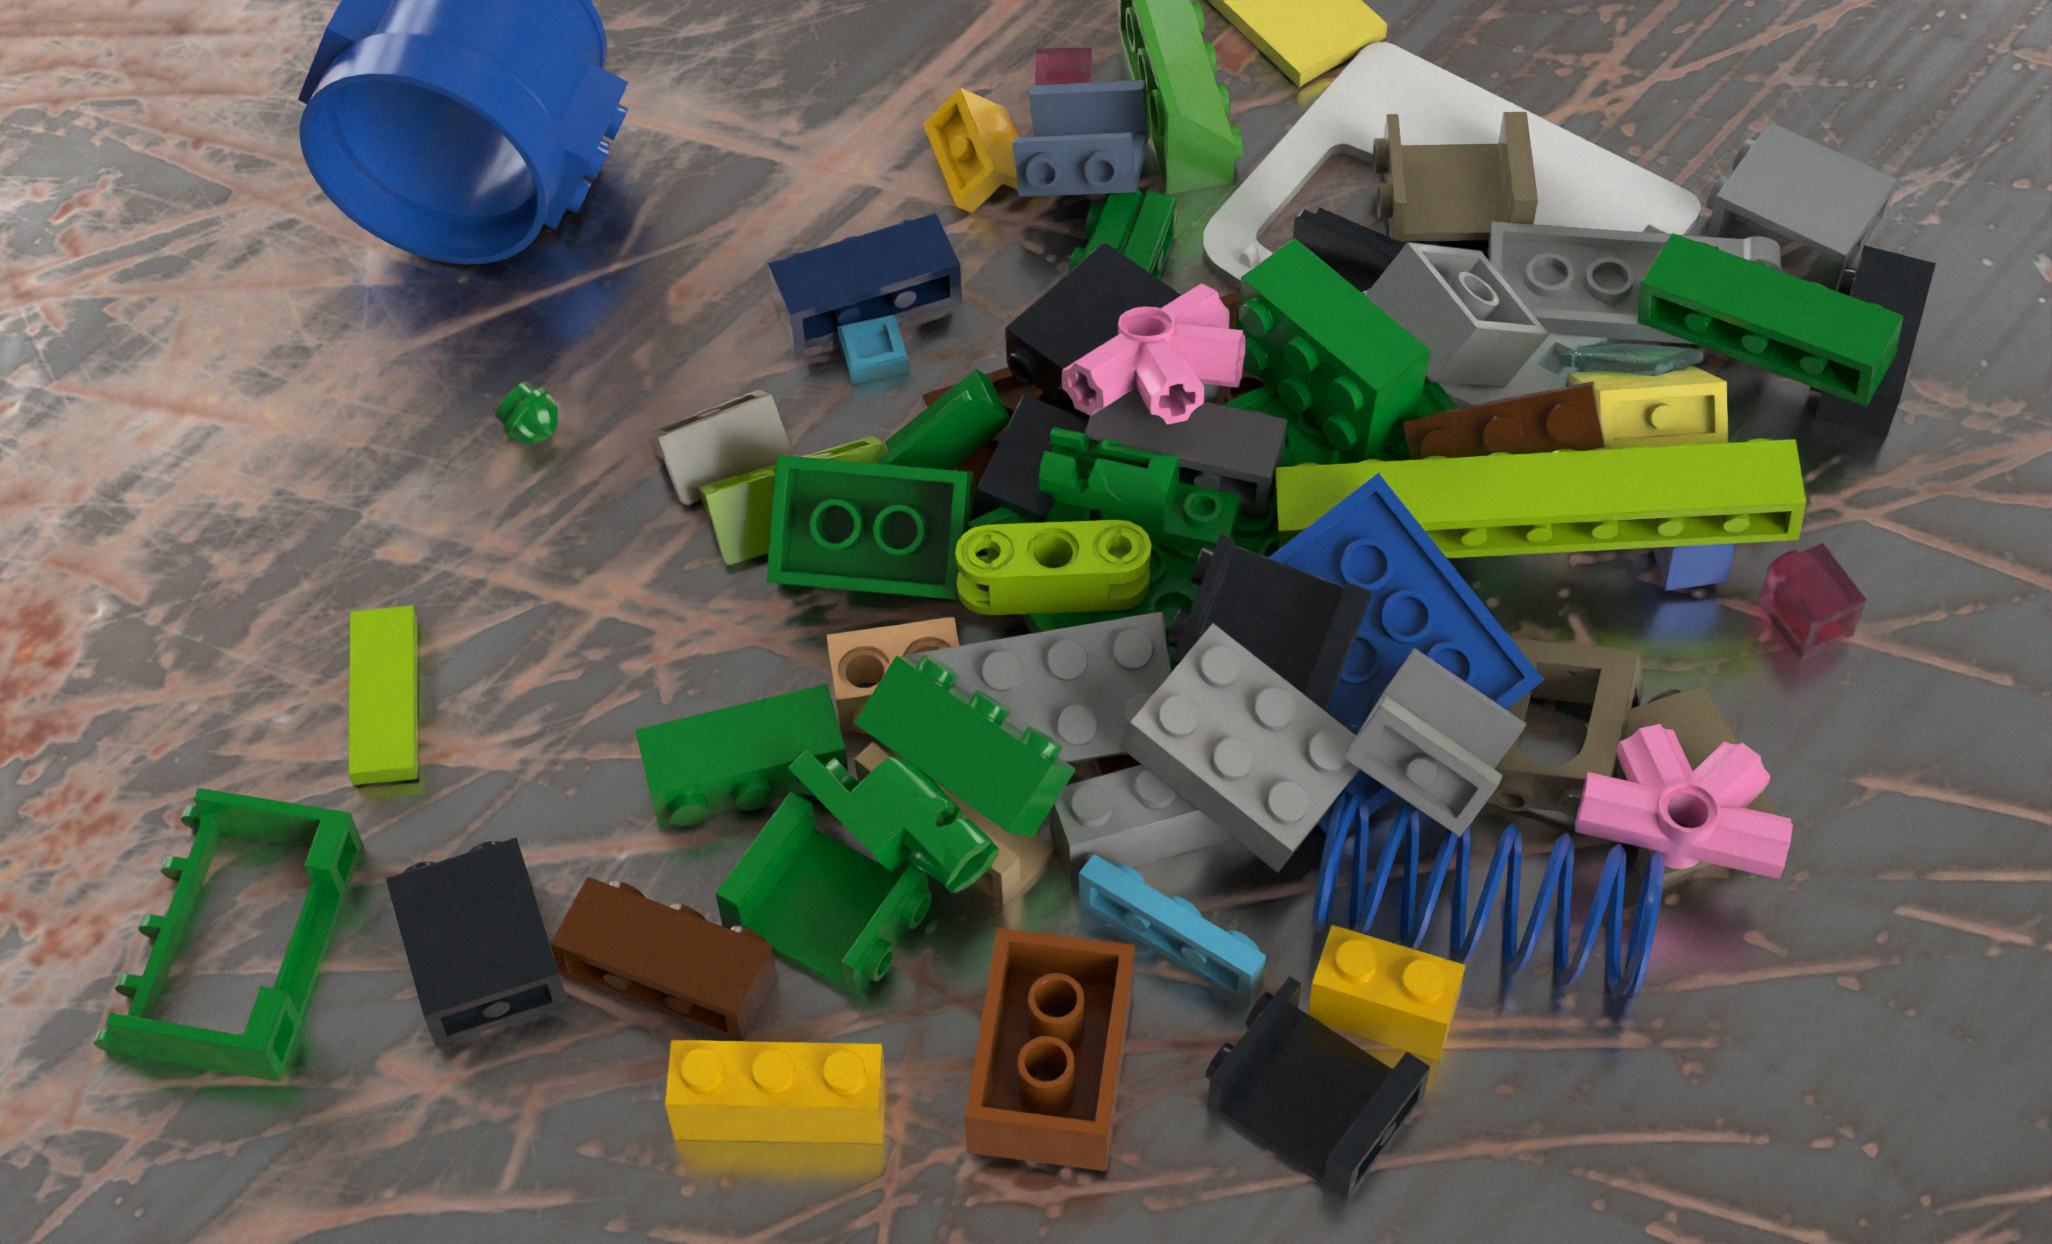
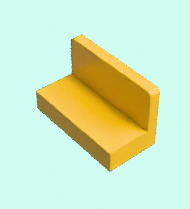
M959 87L923 126L956 207L973 213L1002 184L1018 190L1013 140L1020 137L1005 107Z

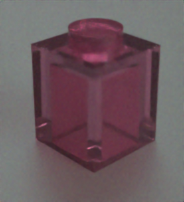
M1821 543L1801 553L1792 550L1776 558L1767 569L1758 603L1801 659L1853 636L1865 606L1866 598L1827 547Z

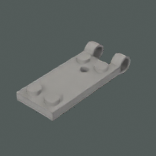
M1491 221L1488 261L1548 333L1695 344L1637 322L1641 281L1671 234ZM1680 235L1781 271V249L1779 244L1770 238L1756 236L1746 239Z

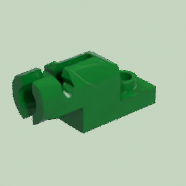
M1053 427L1050 433L1052 452L1044 451L1040 466L1039 490L1041 493L1049 494L1055 500L1063 503L1101 511V520L1130 521L1140 526L1148 534L1151 544L1200 555L1204 545L1215 549L1221 534L1229 537L1233 536L1240 512L1241 495L1180 483L1179 456L1127 446L1106 437H1102L1100 443L1095 444L1087 436V433Z
M808 749L788 767L893 875L909 861L941 882L951 893H957L976 882L991 867L998 856V847L972 820L963 818V812L957 804L929 776L911 763L889 757L874 768L860 783L834 757L823 766Z

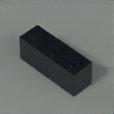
M1864 245L1857 269L1845 266L1837 292L1868 303L1878 304L1887 310L1904 315L1898 348L1893 362L1867 407L1810 387V391L1821 393L1815 414L1816 418L1884 436L1888 435L1903 391L1936 263Z

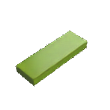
M414 605L350 611L348 774L352 785L418 779L417 614Z

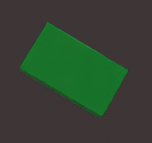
M977 369L972 371L885 441L889 451L875 463L948 470L956 468L1005 429L1010 422L1009 415L990 377Z

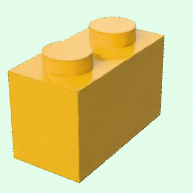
M1331 925L1312 981L1308 1015L1327 1027L1440 1061L1458 1003L1466 965Z

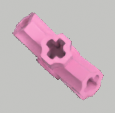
M1199 284L1161 309L1157 307H1138L1122 314L1118 321L1117 336L1062 370V388L1069 394L1074 407L1090 416L1135 389L1140 394L1150 413L1163 418L1167 425L1188 421L1190 414L1204 403L1203 384L1238 388L1242 377L1245 356V335H1243V330L1228 329L1230 323L1229 309L1223 305L1218 291L1204 284Z
M1661 724L1639 728L1632 736L1619 742L1616 750L1617 758L1628 781L1587 772L1574 826L1575 832L1647 848L1651 856L1659 851L1665 859V866L1674 869H1686L1703 861L1780 879L1791 843L1793 824L1791 823V818L1746 808L1767 787L1770 775L1761 763V756L1744 743L1730 744L1724 741L1692 771L1674 730L1665 729ZM1676 823H1682L1690 828L1682 827Z

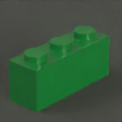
M924 655L919 662L895 656L854 724L913 764L920 771L1009 834L1034 837L1076 770L1058 757L1063 747L1048 735L1031 726H1028L1024 733L1005 720L1010 710L991 696L976 690L971 697L957 686H954L953 684L959 675L935 658Z
M827 684L635 730L658 828L671 825L690 826L703 821L708 816L736 809L756 810L768 805L773 800L787 797L790 792L795 795L802 793L814 795L788 769L806 749L823 766L834 757L848 771L846 748Z

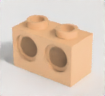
M954 617L826 635L841 734L851 732L868 734L854 723L895 656L902 657V655L959 646ZM862 683L876 684L869 688L856 687Z

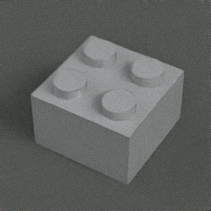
M1407 242L1365 295L1431 350L1425 379L1432 383L1506 387L1549 336V333L1481 251Z

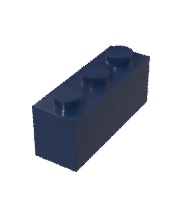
M936 213L916 219L904 220L896 225L863 235L847 237L842 241L806 252L793 253L785 258L768 263L772 299L794 352L837 340L838 326L894 314L896 320L900 321L962 302L960 262Z

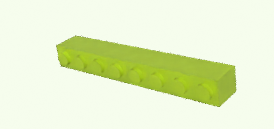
M1757 438L1747 442L1706 444L1703 442H1689L1681 446L1644 448L1627 445L1607 450L1576 451L1573 449H1559L1551 453L1514 455L1498 452L1488 456L1447 458L1444 456H1430L1422 460L1385 462L1369 459L1359 463L1319 465L1316 463H1302L1292 467H1275L1279 549L1377 473L1382 476L1446 558L1799 540L1806 508V497L1796 439L1772 441L1770 439Z

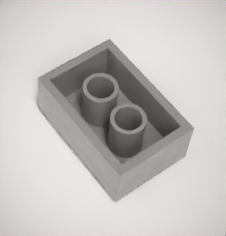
M1214 623L1130 721L1119 744V747L1276 872L1280 871L1333 805L1335 799L1360 771L1358 767L1344 758L1356 735Z

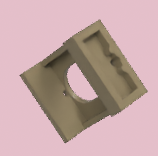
M1511 638L1544 681L1507 709L1508 712L1524 722L1530 698L1593 704L1586 740L1581 752L1571 761L1559 766L1539 765L1525 757L1520 749V734L1495 767V770L1501 773L1503 777L1486 803L1497 804L1504 809L1512 811H1522L1528 808L1557 811L1576 818L1587 772L1612 778L1617 776L1619 760L1616 750L1619 742L1625 739L1631 708L1640 706L1644 690L1639 651Z

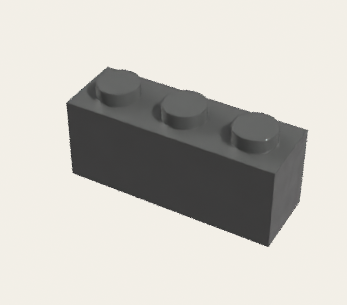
M1133 389L1090 416L1085 433L1095 444L1100 443L1102 437H1106L1127 446L1179 456L1180 483L1241 495L1240 511L1267 516L1276 485L1275 467H1281L1283 461L1288 419L1269 416L1261 411H1246L1209 403L1204 400L1203 405L1197 407L1190 414L1188 421L1167 425L1163 418L1150 413L1138 391Z

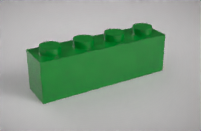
M1672 233L1641 281L1637 322L1867 407L1896 356L1904 315L1887 310L1878 304L1868 303L1828 289L1819 283L1809 282L1769 268L1763 263L1753 262L1713 248L1704 242L1694 241Z

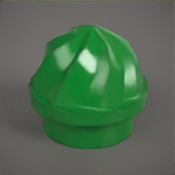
M524 381L504 398L496 410L495 418L504 425L503 433L509 438H514L531 445L543 442L554 435L558 425V408L547 389L544 387L536 389L528 381Z

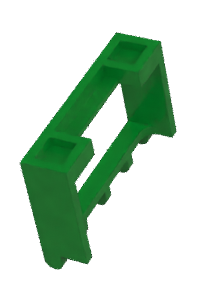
M197 788L194 796L196 805L186 806L181 817V822L184 825L198 830L188 859L168 856L165 858L161 868V873L164 876L179 881L166 916L145 914L138 927L140 933L156 939L142 976L128 973L120 974L115 986V990L121 995L134 998L127 1015L110 1012L106 1023L107 1028H100L98 1030L94 1045L101 1050L116 1054L280 1082L358 862L363 843L350 812ZM221 834L310 848L304 864V868L311 881L275 984L273 988L260 986L243 1035L151 1019Z

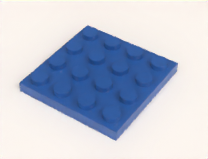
M1379 473L1269 557L1272 560L1345 587L1348 581L1372 590L1371 600L1327 711L1330 716L1356 736L1379 696L1414 648L1506 710L1544 681ZM1361 769L1346 787L1350 796L1357 791L1362 794L1367 801L1369 816L1397 795ZM1334 803L1317 823L1326 836ZM1355 814L1347 833L1355 827Z

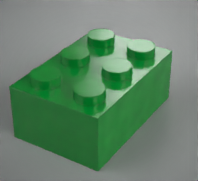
M1296 238L1241 277L1235 330H1243V335H1245L1244 371L1252 376H1258L1266 384L1272 386L1279 394L1283 403L1291 411L1298 414L1303 412L1307 419L1323 431L1326 439L1334 448L1342 452L1346 451L1358 462L1373 459L1376 453H1381L1387 448L1389 443L1392 441L1394 443L1405 434L1403 421L1406 418L1418 416L1431 352L1428 347Z
M777 455L766 583L959 599L957 592L959 570L955 560V550L958 540L967 532V522L970 521L974 472Z

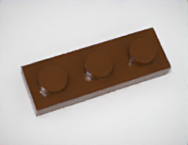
M1594 381L1406 418L1403 421L1411 460H1422L1430 456H1444L1447 458L1488 456L1498 452L1514 455L1551 453L1559 449L1587 451L1603 448L1606 445Z

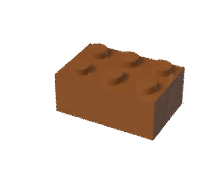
M997 928L965 1112L967 1153L1107 1171L1134 987L1135 945Z

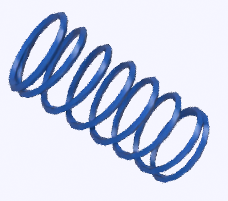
M1346 788L1335 799L1312 912L1311 926L1316 934H1319L1326 928L1344 840L1355 814L1350 930L1365 935L1368 934L1406 827L1400 935L1402 946L1416 949L1420 946L1457 842L1452 950L1458 963H1464L1469 960L1478 946L1508 858L1503 952L1505 965L1510 974L1513 975L1523 970L1529 961L1559 876L1555 930V967L1562 984L1569 985L1577 980L1584 969L1610 896L1607 932V975L1610 988L1616 996H1622L1626 993L1629 999L1640 993L1650 958L1663 888L1665 859L1659 851L1648 859L1632 927L1626 970L1621 979L1620 951L1626 852L1620 843L1612 847L1607 856L1585 927L1569 966V922L1574 843L1567 833L1560 836L1554 845L1531 917L1517 952L1522 833L1514 822L1505 828L1500 837L1465 938L1471 841L1470 825L1461 837L1449 829L1446 830L1414 922L1419 853L1418 811L1414 805L1408 802L1397 812L1386 838L1364 904L1369 816L1367 801L1359 791L1350 796Z

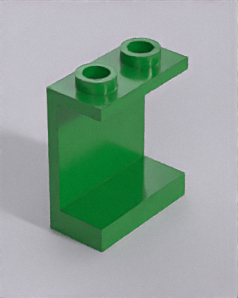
M792 792L787 795L715 893L722 926L728 929L734 926H742L755 931L768 944L772 945L774 954L855 998L859 997L870 979L877 982L885 975L895 955V943L907 927L914 929L920 924L929 909L932 894L928 890L926 872L910 863L902 875L897 872L893 875L877 861L816 830L813 804Z

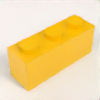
M671 1040L665 1108L674 1140L883 1144L887 1084L882 1044Z

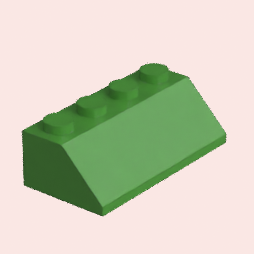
M1118 0V31L1133 81L1146 80L1151 132L1150 141L1166 195L1233 184L1234 162L1236 159H1242L1243 157L1242 137L1239 126L1237 124L1229 125L1227 119L1230 115L1227 87L1224 82L1216 83L1214 77L1217 74V60L1213 43L1211 41L1203 42L1202 39L1204 34V17L1200 2H1191V0Z

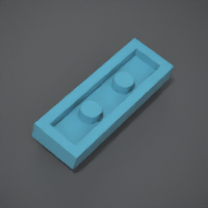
M1093 854L1079 872V905L1248 1007L1262 989L1266 955L1261 953L1258 946L1243 933L1235 930L1224 931L1204 919L1199 910L1187 900L1178 896H1171L1169 898L1148 886L1138 872L1123 863L1111 864L1098 855Z

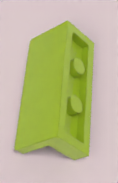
M870 436L801 457L875 463L887 451L883 441L875 436ZM776 464L698 487L704 510L711 517L722 559L726 564H735L769 553Z

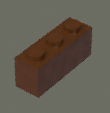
M588 876L550 943L559 975L733 1041L745 1040L777 977L772 945L768 944L755 931L742 926H734L728 929L706 921L698 911L689 906L674 903L669 907L645 898L639 890L627 883L612 881L610 884H606Z

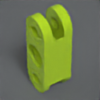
M1123 520L992 524L974 527L962 535L957 542L955 550V560L959 570L957 578L958 596L967 609L984 615L1117 611L1133 608L1141 603L1149 592V566L1152 545L1148 534L1140 526ZM988 548V555L976 556L980 550ZM977 585H989V592L979 589Z

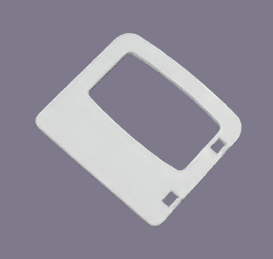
M1374 42L1365 46L1210 219L1203 232V256L1209 268L1216 275L1240 289L1241 277L1273 254L1259 244L1258 238L1328 158L1339 153L1348 154L1373 164L1374 138H1384L1387 114H1398L1401 145L1498 144L1503 112H1527L1538 197L1534 220L1535 225L1689 235L1699 220L1701 204L1698 198L1690 191L1394 44ZM1549 333V336L1506 387L1470 386L1452 383H1439V385L1458 408L1566 387L1569 385L1568 373H1577L1583 366H1586L1607 338ZM1553 351L1569 358V361L1557 375L1541 367Z

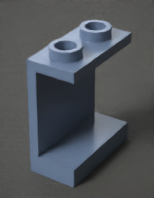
M1146 80L1032 85L1029 99L1034 137L1014 138L1013 140L1019 197L1136 192L1151 134Z

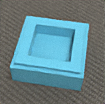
M895 314L837 327L838 341L851 385L910 373L908 356Z

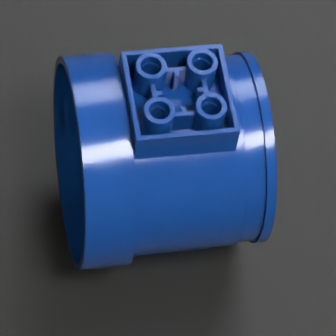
M341 0L325 29L298 98L299 101L307 104L300 121V145L312 176L326 196L347 217L369 233L404 251L436 261L455 264L491 263L507 259L527 248L537 237L543 224L556 229L566 209L577 214L592 182L583 177L586 176L595 180L610 150L608 148L610 143L602 138L606 136L614 140L627 114L628 108L620 105L619 102L628 82L603 69L607 57L606 34L601 18L591 0Z

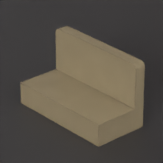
M759 389L647 432L654 454L664 459L678 499L685 505L701 500L698 490L699 486L776 464L777 455L794 456L772 394Z

